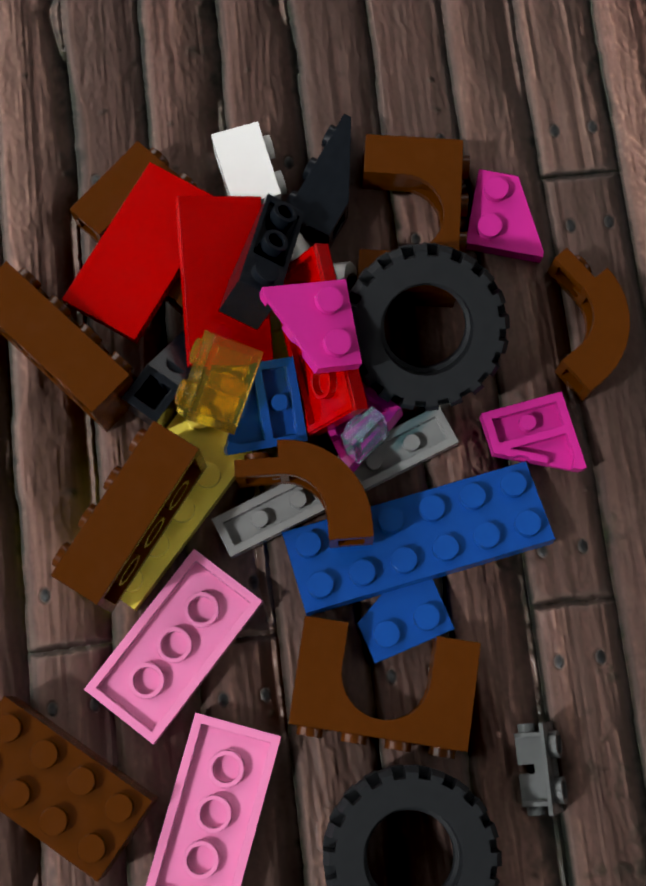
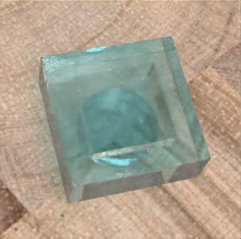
M373 406L362 415L358 414L353 417L341 434L346 454L358 465L389 436L385 416Z

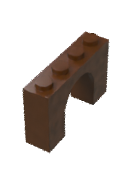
M366 134L362 189L404 191L422 197L433 207L440 224L439 233L430 243L449 246L466 253L467 231H460V217H467L469 195L468 193H461L462 180H468L470 156L463 155V140ZM359 249L357 279L366 267H369L377 257L390 251ZM423 285L402 292L391 304L453 308L456 299L449 292L439 287Z
M136 141L70 208V211L77 226L98 243L149 162L196 187L198 186L187 174L181 172L178 175L168 167V160L157 149L152 147L148 150L139 141ZM179 275L165 301L183 316L181 275Z
M305 616L288 724L297 725L296 734L323 738L324 729L341 732L340 741L367 745L368 736L385 739L384 748L411 752L412 743L429 746L428 755L455 759L456 750L468 752L481 643L436 636L432 641L427 685L422 699L409 713L396 719L381 720L370 717L358 710L348 698L343 686L342 665L349 622Z

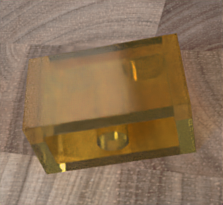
M205 330L202 339L197 338L192 346L189 361L193 365L188 379H183L178 386L175 395V404L178 405L176 411L186 420L234 435L264 352L251 345Z

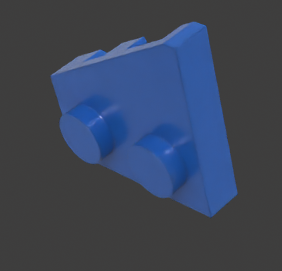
M293 356L255 362L248 365L224 447L225 456L277 447V440L308 441Z
M433 579L382 594L357 623L374 664L455 629Z

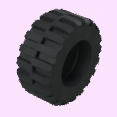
M437 243L407 244L377 257L369 267H366L361 272L349 292L362 365L359 367L362 382L367 388L369 386L377 392V396L387 402L393 400L398 402L401 408L413 410L414 406L425 407L426 411L439 410V405L450 403L451 407L462 403V397L468 393L473 392L476 395L484 388L482 382L488 375L494 377L499 369L498 359L501 353L506 354L509 342L506 339V329L510 328L509 314L505 311V297L502 290L494 282L495 278L471 256L452 247ZM423 285L439 287L454 296L462 308L465 319L464 335L454 353L439 363L426 366L411 364L399 358L391 350L384 333L385 316L394 299L410 288Z
M397 764L379 771L374 770L363 776L364 778L354 786L353 784L343 794L344 796L338 805H335L329 817L330 820L323 841V865L327 886H378L370 874L367 863V848L370 837L382 820L391 814L405 810H416L431 815L443 825L450 837L453 848V863L447 879L441 886H499L500 880L496 878L497 867L502 866V851L497 848L496 838L499 835L495 823L490 821L486 813L487 808L480 798L476 797L469 790V787L442 771L416 764Z

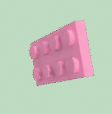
M193 549L84 690L150 743L156 744L263 604V601L197 550Z
M195 713L146 886L242 885L282 736Z

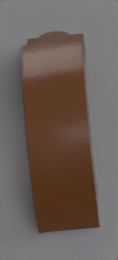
M566 248L554 258L547 273L580 308L585 321V336L582 344L567 355L554 372L583 402L607 379L621 360L629 338L630 314L621 285L608 267L598 276L594 277L586 260L579 255H574Z
M277 440L278 457H270V454L266 452H254L246 454L243 460H234L235 478L239 488L291 484L311 492L320 501L325 510L330 548L373 545L372 513L366 492L353 471L331 452L303 441Z

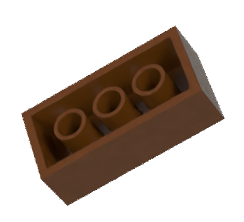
M6 261L0 266V333L107 432L128 411L121 397L137 378L131 372L133 368L116 351L108 355L109 352L101 344L102 339L87 324L83 323L79 326L70 316L72 312L55 295L49 298L40 288L42 286L41 283L26 268L23 267L17 271Z
M154 420L147 430L142 428L135 435L129 446V451L132 452L123 467L116 466L111 471L103 487L107 491L97 505L92 503L84 511L78 522V527L81 530L71 544L66 542L61 546L52 561L55 569L50 576L111 613L207 468L198 447Z
M4 696L0 701V812L98 882L108 874L159 797L20 698Z

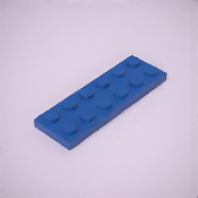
M526 461L371 506L374 532L373 545L330 548L327 519L282 532L306 616L319 614L407 586L553 544L555 540Z

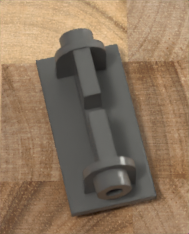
M553 721L538 723L539 731H536L535 723L517 724L518 733H514L517 764H534L535 773L519 774L522 807H527V816L545 815V806H548L549 816H555L563 812V804L568 802L566 779L564 776H559L557 758L562 757L563 751L560 732L554 730Z

